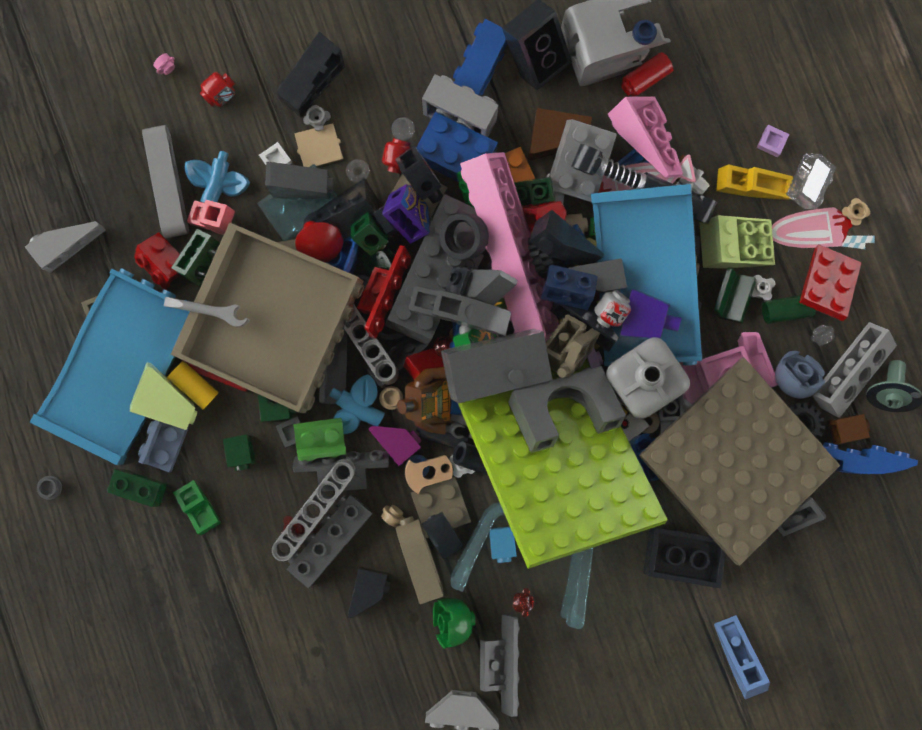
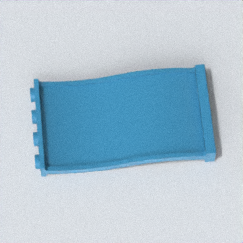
M691 184L592 193L591 201L594 212L596 245L604 253V257L598 260V262L622 258L627 288L620 291L628 299L630 298L631 290L635 289L670 304L668 314L682 318L678 332L664 329L660 339L667 344L678 362H683L685 366L696 365L697 361H702ZM599 293L600 299L602 298L604 293ZM623 323L619 327L611 326L617 334L618 340L609 352L604 349V366H609L612 362L649 338L620 335Z
M121 268L119 272L114 269L110 270L109 273L111 274L93 303L55 384L39 411L30 420V423L115 465L124 464L128 451L147 419L145 416L130 412V404L146 363L153 364L167 377L176 358L171 355V352L190 312L165 307V297L176 298L175 294L165 289L160 293L154 290V284L144 279L138 282L132 279L134 274Z

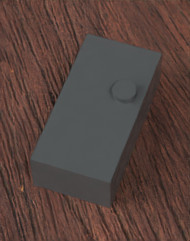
M530 329L441 351L450 398L457 403L552 380L544 332L537 329Z

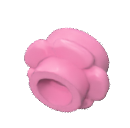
M167 53L159 56L153 64L157 69L156 72L158 74H170L175 68V58L170 57Z

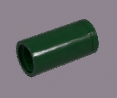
M801 295L763 301L762 315L766 324L814 317L816 310L799 303Z

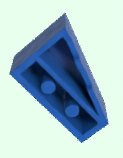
M487 19L477 25L474 32L476 38L472 45L469 44L463 55L466 59L462 67L458 66L453 75L455 79L454 84L460 87L467 86L479 96L483 95L494 75L498 62L504 57L503 52L508 44L502 27Z

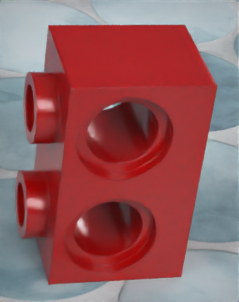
M561 201L522 206L530 232L533 231L535 222L551 210L566 221V209Z

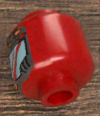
M214 72L201 83L202 91L200 94L212 107L214 105L222 107L235 95V90L232 87L235 83L226 73L222 76L220 73Z

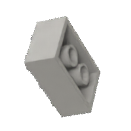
M434 74L422 97L423 115L432 118L434 113L437 112L486 137L489 136L497 121L498 105L492 98L487 96L481 97L467 86L460 87L454 84L452 79L444 75L440 77Z
M573 119L567 120L549 176L552 180L553 190L592 202L591 194L598 193L603 176L586 174L572 168L571 165L580 144H585L603 152L602 155L609 160L617 134Z

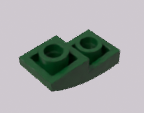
M551 177L514 182L521 206L555 201Z

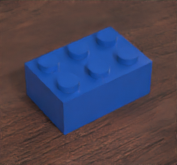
M435 112L416 148L431 169L459 182L457 173L462 170L460 163L483 154L496 153L498 142Z

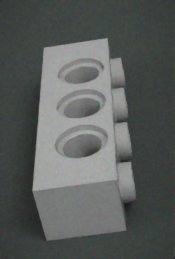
M871 322L866 325L823 379L826 380L825 384L812 395L821 409L838 418L842 416L897 346L888 329Z

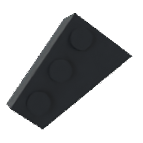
M318 32L287 78L279 84L276 93L280 101L301 117L345 68L341 49L321 32Z

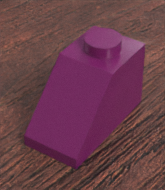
M371 426L369 428V431L398 466H401L421 449L419 443L422 440L413 430L409 433L406 429L378 426Z

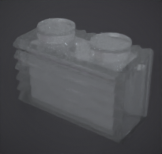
M805 154L799 164L800 167L797 168L798 171L795 172L796 175L793 176L794 179L788 188V192H786V195L803 209H818L824 200L823 196L828 185L833 181L836 167L828 159H825L826 157H823L822 154Z

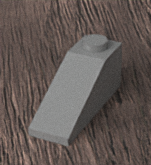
M94 221L47 231L32 237L29 241L30 243L25 248L41 269L51 273L106 231V229Z

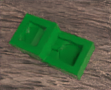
M195 480L173 492L183 513L188 515L198 535H203L221 523Z

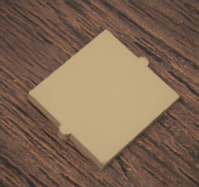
M333 123L324 125L321 131H316L313 128L294 133L298 145L297 153L301 156L304 167L316 168L343 160L339 145L341 141L337 138Z

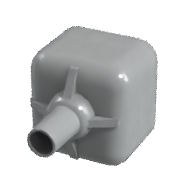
M658 337L647 339L612 362L606 372V377L615 394L628 412L637 419L649 417L684 394L690 386V379L667 344ZM652 369L657 373V380L655 382H650L645 378L646 370Z

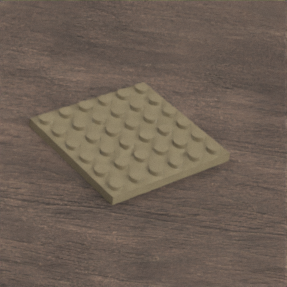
M740 358L639 455L730 559L739 566L840 466L745 358Z

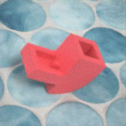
M194 200L187 223L224 235L229 222L232 223L235 211L225 204L206 200L205 203Z

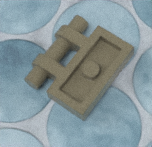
M592 328L586 333H581L576 340L572 339L566 348L568 355L557 371L559 377H569L583 366L587 356L591 354L600 332Z

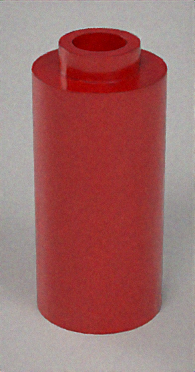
M660 52L623 77L621 87L627 96L636 97L673 72V65L668 56Z

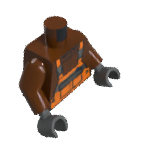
M438 367L423 370L414 379V382L406 385L405 399L397 402L399 413L405 414L407 419L414 421L415 426L426 432L444 435L445 432H449L457 439L463 438L462 434H455L454 432L457 427L465 428L461 423L454 422L451 425H447L448 422H451V398L445 368Z

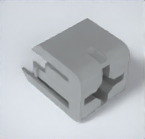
M589 0L573 5L565 11L561 29L580 86L590 85L631 72L642 65V61L648 55L650 48L671 42L669 38H664L659 23L654 24L657 29V35L655 40L648 45L637 43L632 36V31L627 33L620 17L624 14V10L649 3L651 0Z

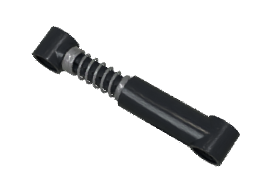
M580 144L571 165L572 168L592 176L597 174L599 176L605 175L607 179L610 177L612 181L617 180L618 184L624 183V186L628 185L630 189L632 187L633 189L675 185L648 172L644 174L641 172L637 173L636 170L631 171L630 167L619 166L618 162L608 161V158L602 155L603 152L585 144ZM692 192L693 219L708 225L718 202Z

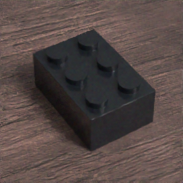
M536 0L502 27L520 77L536 90L572 63L557 13L541 0Z
M654 527L649 530L643 574L650 577L721 589L726 553L711 536Z

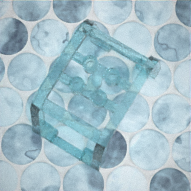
M500 502L491 504L484 510L451 574L450 582L452 588L464 591L475 560L495 519L504 515ZM593 548L571 555L568 582L560 615L562 618L567 619L566 623L568 626L576 629H581L584 626Z

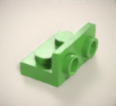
M341 418L293 424L299 461H313L324 457L335 458L346 454Z

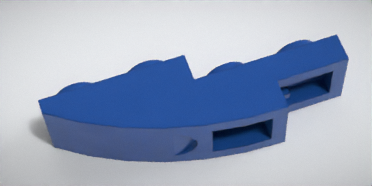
M826 442L823 444V447L839 463L840 466L835 470L839 472L885 474L905 470L918 464V460L909 458L910 454L899 451H895L894 454L886 452L887 448L872 445L871 448L862 449L861 452L849 448L846 451L838 450V445Z

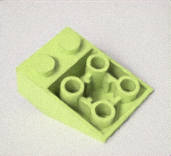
M718 215L712 217L708 225L699 222L703 268L775 265L772 223L770 219Z

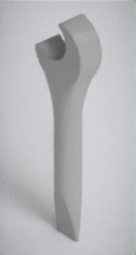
M165 297V307L215 316L225 320L231 326L243 327L250 321L248 318L244 320L237 318L236 313L240 306L236 304L227 307H215Z

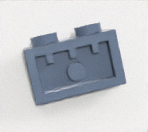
M157 420L151 421L147 430L149 436L146 444H142L138 453L140 457L139 463L147 464L166 472H172L188 428L184 430Z

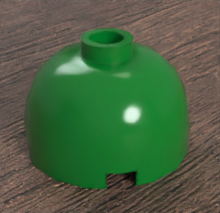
M437 599L438 602H435L433 605L434 627H439L440 634H436L440 646L449 648L463 644L468 640L472 627L475 625L473 611H470L468 606L460 599Z

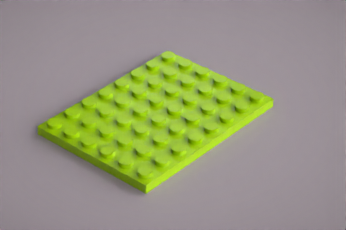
M587 358L583 366L579 370L575 371L573 374L579 373L583 369L590 367ZM551 370L552 380L559 378L558 374ZM513 390L458 403L528 569L663 525L667 522L668 519L622 427L597 433L588 412L579 402L570 398H556L547 403L548 412L559 437L554 447L533 453L530 452L508 403Z

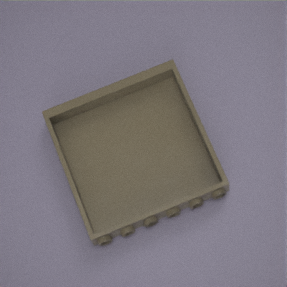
M229 222L194 302L215 307L239 305L240 308L236 313L239 320L248 318L250 321L243 327H235L215 316L189 312L171 355L292 410L306 413L314 403L315 397L313 395L316 388H319L324 381L325 375L323 372L326 366L330 365L334 358V347L343 338V327L346 320L349 321L353 315V304L356 298H360L363 292L364 285L362 284L364 281L353 274Z

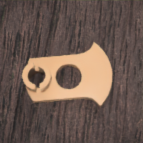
M445 455L419 463H414L409 459L405 468L406 481L409 487L417 494L420 493L423 487L452 479L453 475L452 464ZM443 464H447L445 472L441 471V466ZM427 466H433L435 469V475L431 479L423 477V469Z

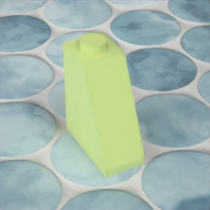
M147 362L130 404V412L187 430L188 425H193L197 416L194 403L153 364Z

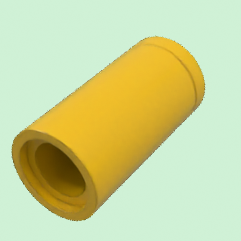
M184 361L167 377L171 383L202 410L219 393Z

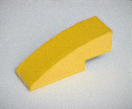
M728 164L718 169L716 191L748 197L789 200L792 196L793 176L756 167L746 169Z

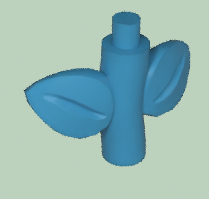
M219 151L218 158H213L212 166L201 160L185 162V172L189 181L194 186L205 188L200 202L205 203L206 200L218 202L221 193L230 197L238 196L249 187L250 181L243 174L236 171L227 172L229 163L226 162L228 153Z
M368 374L362 376L353 384L350 393L344 389L339 391L333 388L329 394L330 397L336 400L335 404L342 408L336 412L333 419H342L344 434L355 431L359 427L361 420L373 426H378L384 417V412L370 406L376 400L378 391L374 379Z

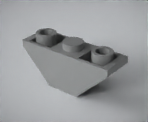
M452 690L426 712L425 723H430V726L434 728H444V725H453L457 730H468L469 727H475L478 730H499L498 718L477 692Z

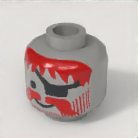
M616 290L605 292L594 309L598 316L597 321L606 328L621 326L631 312L630 300Z

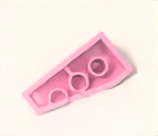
M625 97L608 113L612 125L618 134L665 178L683 175L677 152L671 148L669 143L672 139L671 133L665 130L664 124L667 122L665 114L655 97Z

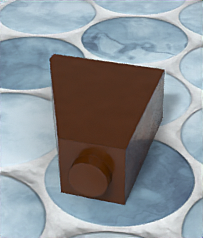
M537 108L528 159L535 160L556 154L567 120L573 119L591 125L592 117Z

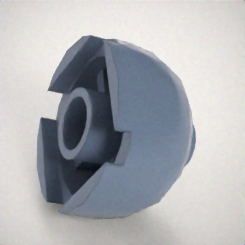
M789 351L782 357L776 367V383L785 394L798 399L811 397L825 384L826 380H823L825 372L821 365L811 356L803 357L798 355L799 351Z

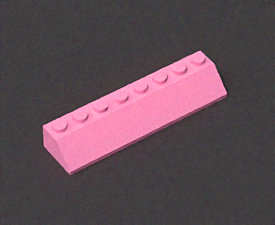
M487 153L460 163L462 178L467 183L470 192L469 200L475 207L477 216L484 221L488 229L489 238L485 249L490 253L492 270H501L518 280L516 286L503 296L507 305L506 310L511 312L510 321H512L514 333L537 329L544 332L545 342H547L549 336H552V333L555 332L560 323L558 317L550 312L553 302L540 299L546 280L545 277L541 278L538 272H536L535 265L532 263L533 259L529 254L531 252L528 249V238L531 237V233L505 153Z

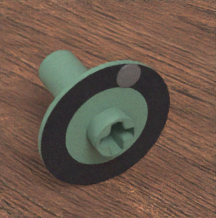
M893 360L888 364L887 381L872 385L867 390L866 397L868 402L878 409L889 412H907L918 408L922 404V393L916 387L905 383V362Z

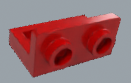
M159 232L137 245L134 255L135 261L139 267L144 268L151 275L152 280L157 285L166 290L170 287L171 281L180 276L179 273L171 268L180 254Z

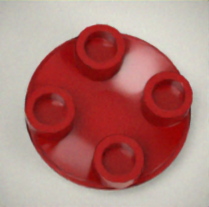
M308 221L298 233L295 247L298 252L326 263L334 259L342 250L343 237L340 229L336 226L324 222Z

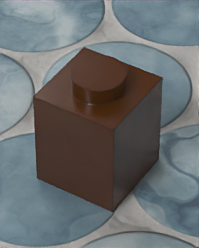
M864 414L828 421L833 444L870 438V424Z

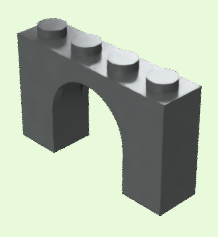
M589 367L569 377H559L550 381L514 389L508 402L531 453L554 447L559 437L547 408V403L553 399L570 398L579 402L588 412L597 433L619 428L626 417L602 367L594 369Z

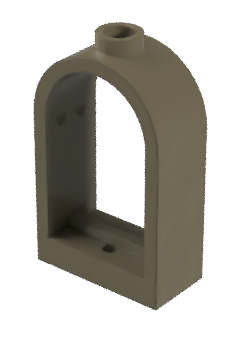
M413 516L399 520L400 526L396 527V532L419 604L443 597L444 590L420 520L414 521Z

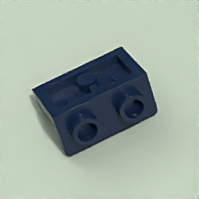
M550 265L540 299L588 310L595 296L598 277L593 274Z

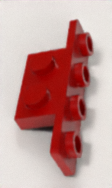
M399 246L389 270L374 267L357 306L360 313L370 315L366 322L365 330L371 338L376 339L379 332L383 330L385 317L393 306V298L396 291L402 285V277L405 270L410 266L411 256L405 246Z

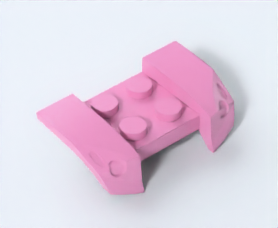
M743 332L738 339L739 347L702 359V361H697L696 365L685 366L683 362H679L690 379V386L684 393V398L693 404L740 358H745L771 388L777 386L775 373L760 334L757 332Z

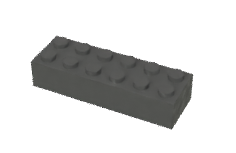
M444 194L429 226L430 232L424 237L385 323L386 327L426 345L432 340L440 319L408 310L414 286L435 291H445L448 277L453 267L463 268L467 260L453 259L446 254L440 242L441 227L444 221L451 215L458 213L477 215L474 207ZM468 222L459 223L454 230L455 244L462 251L470 250L475 242L474 229Z

